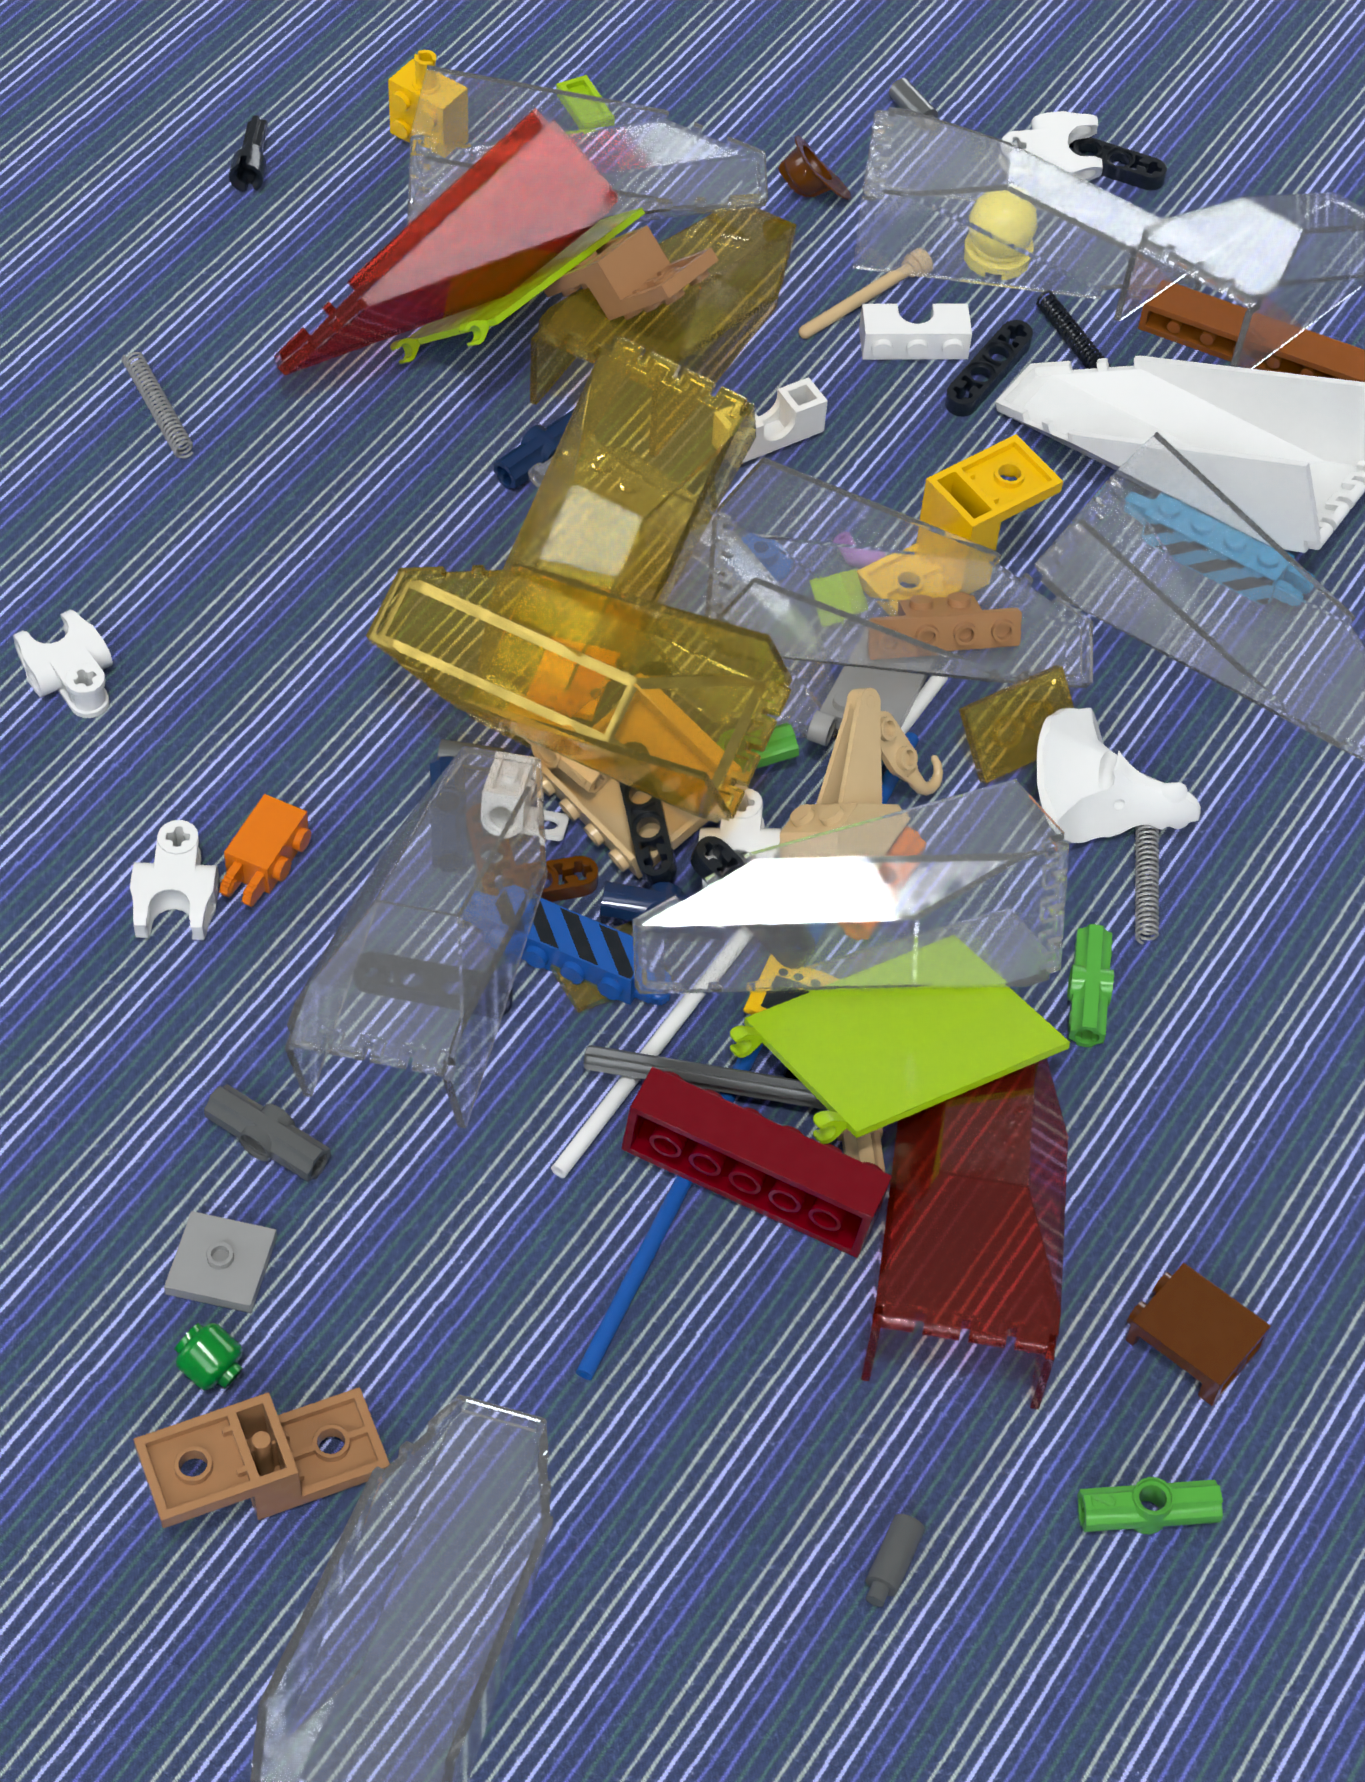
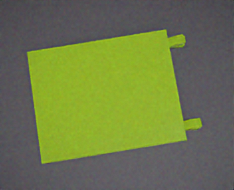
M641 207L546 235L410 337L394 341L390 345L391 350L403 347L405 351L404 358L398 362L404 364L413 361L421 344L471 331L473 332V340L467 343L468 347L481 344L486 338L489 327L501 323L645 214L644 210Z
M953 936L744 1018L745 1026H736L730 1031V1037L737 1042L730 1046V1051L735 1056L744 1058L763 1043L829 1110L818 1112L813 1117V1122L820 1128L813 1132V1136L822 1144L834 1141L846 1129L856 1138L1067 1050L1070 1047V1041Z

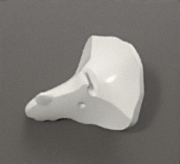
M1062 708L1045 719L1037 746V786L1046 824L1058 840L1065 843H1084L1100 837L1119 835L1139 825H1151L1160 830L1166 827L1181 829L1187 826L1188 823L1199 820L1201 806L1198 800L1187 791L1186 785L1180 782L1164 783L1140 773L1123 757L1120 751H1118L1117 755L1103 744L1092 708Z

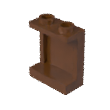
M1183 1263L1173 1275L1166 1272L1159 1279L1152 1291L1155 1296L1148 1304L1140 1301L1132 1310L1126 1321L1131 1325L1126 1341L1134 1346L1142 1338L1202 1383L1198 1396L1213 1406L1263 1347L1271 1325L1190 1266Z

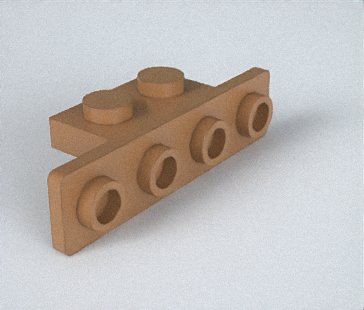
M964 592L950 593L948 597L932 598L928 595H914L908 600H898V616L876 617L868 620V653L873 657L1019 646L1021 643L1022 612L1019 608L982 610L974 595Z

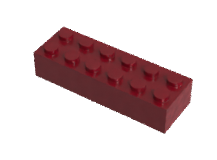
M653 1066L630 1106L621 1150L855 1258L859 1257L874 1226L892 1179V1175L883 1172L880 1167L873 1163L854 1159L844 1154L834 1145L819 1143L804 1136L798 1129L792 1126H782L763 1117L755 1109L738 1106L723 1099L719 1093L713 1090H703L684 1081L682 1077L674 1072L662 1071Z

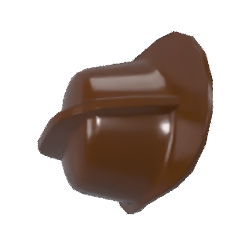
M799 135L795 136L797 147L778 167L779 172L795 193L804 197H815L832 190L843 199H851V194L844 183L817 157Z

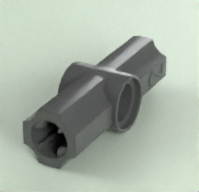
M228 1084L222 1087L218 1086L210 1095L209 1101L204 1108L205 1117L236 1136L240 1144L250 1155L264 1162L269 1161L271 1158L307 1182L318 1178L331 1156L329 1147L297 1128L293 1119L283 1109L274 1104H266L263 1107Z

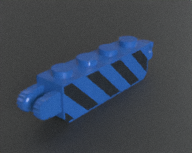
M514 886L503 888L497 897L470 891L459 908L460 918L483 931V943L488 944L497 952H507L525 960L535 968H544L561 975L570 983L582 984L599 991L601 995L610 1000H619L631 1005L634 998L657 1006H663V1004H667V1001L670 1000L671 991L668 986L672 982L669 969H665V967H661V965L649 960L650 950L647 943L641 939Z

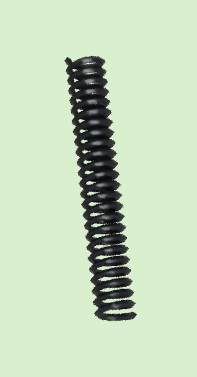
M1051 290L1041 293L1036 302L1037 307L1048 321L1051 322V325L1054 326L1071 350L1074 351V354L1077 355L1086 369L1097 368V360L1105 357L1093 345V342L1090 341V338L1087 337L1079 324L1076 323V320L1070 316V313L1067 312V309L1056 298V295ZM1049 293V295L1045 296V297L1041 300V302L1039 303L1040 299H1041L1045 294Z

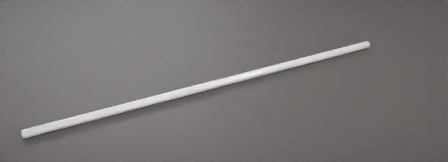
M937 669L920 690L901 727L904 734L910 730L948 680V675L943 670ZM780 876L776 881L773 891L779 899L782 896L780 892ZM767 909L756 910L758 917L762 921L770 912ZM742 921L640 1053L659 1056L753 934ZM621 1076L553 1164L551 1169L555 1175L561 1178L567 1176L640 1081L639 1078Z

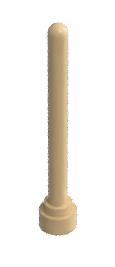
M917 246L905 254L901 265L799 328L800 337L803 339L812 337L908 276L922 277L930 272L934 266L930 253L922 246Z

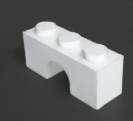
M968 303L932 304L930 320L920 324L904 320L899 314L898 304H862L859 325L862 360L968 359L972 338Z
M809 377L777 389V398L774 405L761 416H757L746 401L714 413L712 445L730 468L824 432L828 401Z

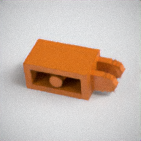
M264 794L224 851L226 875L220 884L219 892L221 895L230 898L242 882L247 885L243 891L241 902L252 907L257 903L263 892L270 894L278 881H284L289 874L292 860L298 851L303 852L306 849L311 838V830L308 828L307 811Z

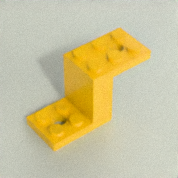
M1017 434L926 478L916 541L858 569L857 572L862 589L890 617L898 616V600H908L914 595H928L932 598L948 597L950 593L954 592L969 594L989 584L1001 522L1060 493L1063 480ZM1001 475L1016 477L1017 480L1008 481L1003 479ZM900 582L915 583L917 586L907 588L902 586Z

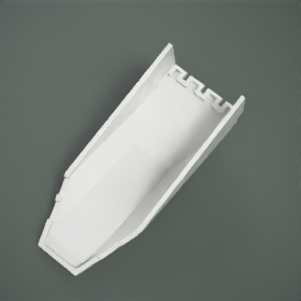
M1135 356L1134 366L1109 367L1108 358H1101L1096 362L1097 368L1072 370L1071 361L1030 363L995 401L998 412L1160 493L1166 490L1284 550L1306 553L1308 549H1321L1333 533V530L1339 526L1350 509L1353 508L1365 492V382Z

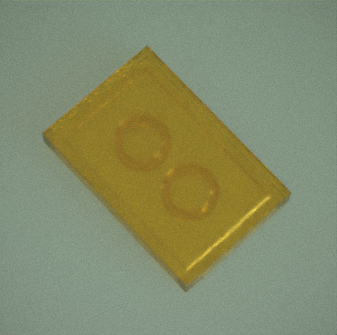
M1052 666L959 708L980 782L988 783L1037 760L1038 740L1045 719L1059 709L1074 708L1063 666Z

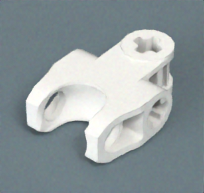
M1066 111L1039 114L1031 121L1032 130L1009 132L1003 136L1000 142L998 162L1000 169L1005 174L1015 177L1037 174L1038 185L1042 188L1070 187L1077 183L1093 180L1102 175V158L1079 156L1069 148L1073 141L1089 138L1097 134L1098 119L1097 116Z
M69 610L60 614L66 635L58 642L40 643L34 640L27 631H21L13 635L15 648L24 666L27 681L39 697H44L58 690L72 712L82 718L98 717L109 707V696L104 688L106 679L103 670L112 666L113 661L106 643L93 625L85 621L75 611Z
M748 788L733 799L732 802L730 801L723 806L720 828H700L699 841L707 836H715L722 839L773 892L776 881L780 876V832L782 829L765 828L764 819L762 818V797L758 792ZM704 855L708 860L711 858L717 859V857L714 855ZM726 868L723 873L721 871L719 873L721 875H724L728 868ZM702 879L704 898H716L718 895Z
M174 820L164 824L157 835L154 863L134 862L130 891L133 898V922L136 937L148 938L151 934L154 919L160 913L173 909L183 911L189 915L193 940H204L207 935L211 919L216 912L219 871L217 865H201L202 859L201 851L198 847V831L188 821Z

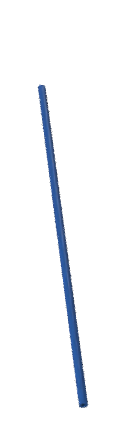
M912 732L905 733L915 749L919 742L918 736ZM888 768L882 777V804H887L900 779L891 774ZM815 908L805 926L812 934L815 943L833 908ZM763 1043L750 1055L744 1058L738 1057L733 1069L750 1071ZM719 1093L723 1099L734 1103L737 1097L735 1094ZM678 1175L676 1176L576 1370L578 1376L589 1381L592 1380L693 1182Z

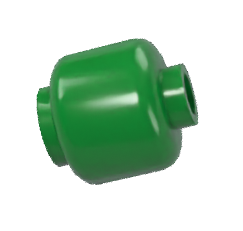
M197 1323L174 1348L178 1353L176 1367L203 1391L211 1390L218 1384L226 1389L243 1370L238 1364L243 1353L241 1344L217 1323H209L204 1327Z

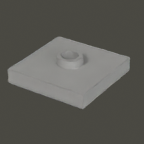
M191 1211L164 1285L165 1294L252 1313L277 1239L276 1229Z

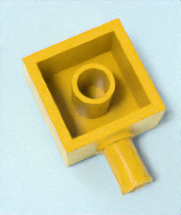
M420 50L418 54L414 55L412 60L388 79L390 133L421 148L427 153L445 160L469 139L468 85L436 70L437 56L433 51Z

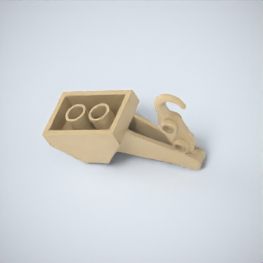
M858 688L849 692L842 722L817 803L811 805L804 804L797 807L791 813L790 820L780 832V892L792 908H850L909 825V819L898 804H882L881 759L891 774L907 782L917 794L925 796L933 794L941 785L943 768L938 756H931L933 775L930 781L926 782L917 766L918 755L894 717L887 711H881L880 695L874 688Z

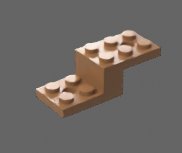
M645 225L611 239L544 289L547 297L561 292L566 297L581 287L583 290L589 287L609 321L621 316L628 320L643 310L645 313H648L662 303L669 305L677 301L685 294L682 288L688 284L694 286L710 275L707 269L719 260L712 248H708L670 263L648 225Z
M360 1387L277 1415L268 1392L133 1439L163 1528L249 1498L251 1499L257 1519L261 1520L391 1474L390 1463ZM327 1437H337L344 1442L343 1448L333 1454L321 1451L319 1444ZM190 1459H200L207 1464L205 1471L194 1477L186 1476L180 1470L182 1465Z

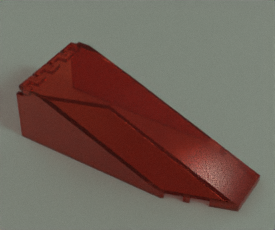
M534 108L347 281L353 291L337 308L329 301L321 307L328 317L311 334L302 327L274 355L277 368L284 375H288L510 294L602 219L618 202L617 192L612 189L613 187L554 119L548 122Z
M1047 1058L897 1121L890 1169L892 1179L887 1191L861 1380L870 1382L881 1328L913 1333L915 1320L922 1321V1335L957 1341L960 1338L961 1328L969 1329V1343L1005 1348L1007 1336L1015 1337L1014 1350L1036 1354L1030 1408L1039 1410L1054 1363L1056 1342L1059 1336L1068 1134Z

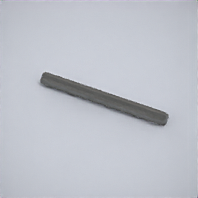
M594 1045L587 1046L583 1064L586 1070L646 1079L653 1066L662 1071L674 1072L682 1077L684 1081L701 1089L828 1110L799 1079Z

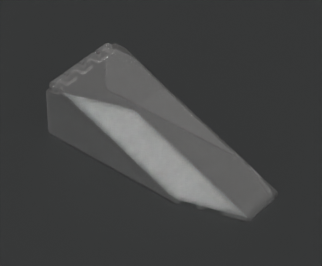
M427 65L411 133L415 135L410 138L407 226L411 230L420 231V236L443 240L559 232L641 207L645 214L635 222L766 206L768 200L766 154L764 150L728 136L725 144L701 134L703 125L696 122L691 130L667 120L670 111Z
M889 107L888 111L878 110L874 113L863 185V193L867 196L862 195L853 268L880 272L899 271L904 275L1037 292L1051 290L1053 294L1100 299L1102 290L1126 288L1127 296H1136L1138 287L1153 286L1158 277L1196 291L1201 290L1203 239L1010 142L910 109Z
M1335 192L1251 196L1156 221L1143 230L1141 241L1132 247L1114 319L1119 322L1184 276L1189 275L1192 277L1197 273L1196 280L1219 293L1227 290L1226 296L1248 308L1230 366L1254 369L1364 286L1365 208Z
M1156 432L1109 478L1111 481H1106L1091 498V501L1072 520V523L1056 538L1053 545L1036 561L1035 568L1043 575L1040 582L1064 601L1365 762V646L1350 625L1356 619L1355 616L1166 439Z
M765 457L755 465L717 507V514L721 516H715L712 519V545L710 546L708 568L710 576H708L707 607L704 619V634L715 639L714 646L737 654L985 682L1087 688L1093 683V621L1061 597L1057 596L1050 601L1033 589L1030 585L1033 583L1034 578L1029 574L1025 573L1022 577L1018 578L998 563L1002 555L997 551ZM964 592L974 595L982 610L1019 608L1022 612L1021 643L1019 646L946 651L868 620L876 617L898 616V600H908L914 595H928L932 598L948 597L950 593Z
M463 746L389 840L296 999L287 1022L290 1034L284 1049L304 1096H313L327 1053L364 1061L368 1049H371V1063L406 1069L410 1057H413L412 1071L440 1077L444 1076L443 1082L457 1126L467 1128L548 876L541 759Z
M1014 779L750 852L744 855L747 863L745 866L722 879H719L716 873H713L705 878L708 887L682 902L675 895L632 920L635 988L639 994H744L1027 987L1049 980V973L1061 969L1063 943L1061 940L1063 939L1065 909L1063 907L1066 903V873L1068 872L1069 844L1060 840L1064 839L1065 832L1021 784Z
M459 1394L428 1421L427 1432L414 1444L409 1441L404 1442L399 1447L397 1459L385 1469L377 1466L372 1471L259 1702L250 1782L469 1781L552 1532L553 1516H550L551 1481H548L547 1472L549 1451L546 1418Z

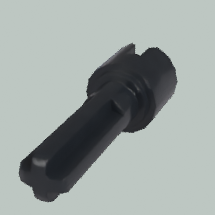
M258 115L252 116L251 121L247 123L242 149L234 153L229 171V181L232 186L242 192L247 190L248 184H252L253 189L258 190L264 180L266 159L262 154L268 123L266 120L260 119Z

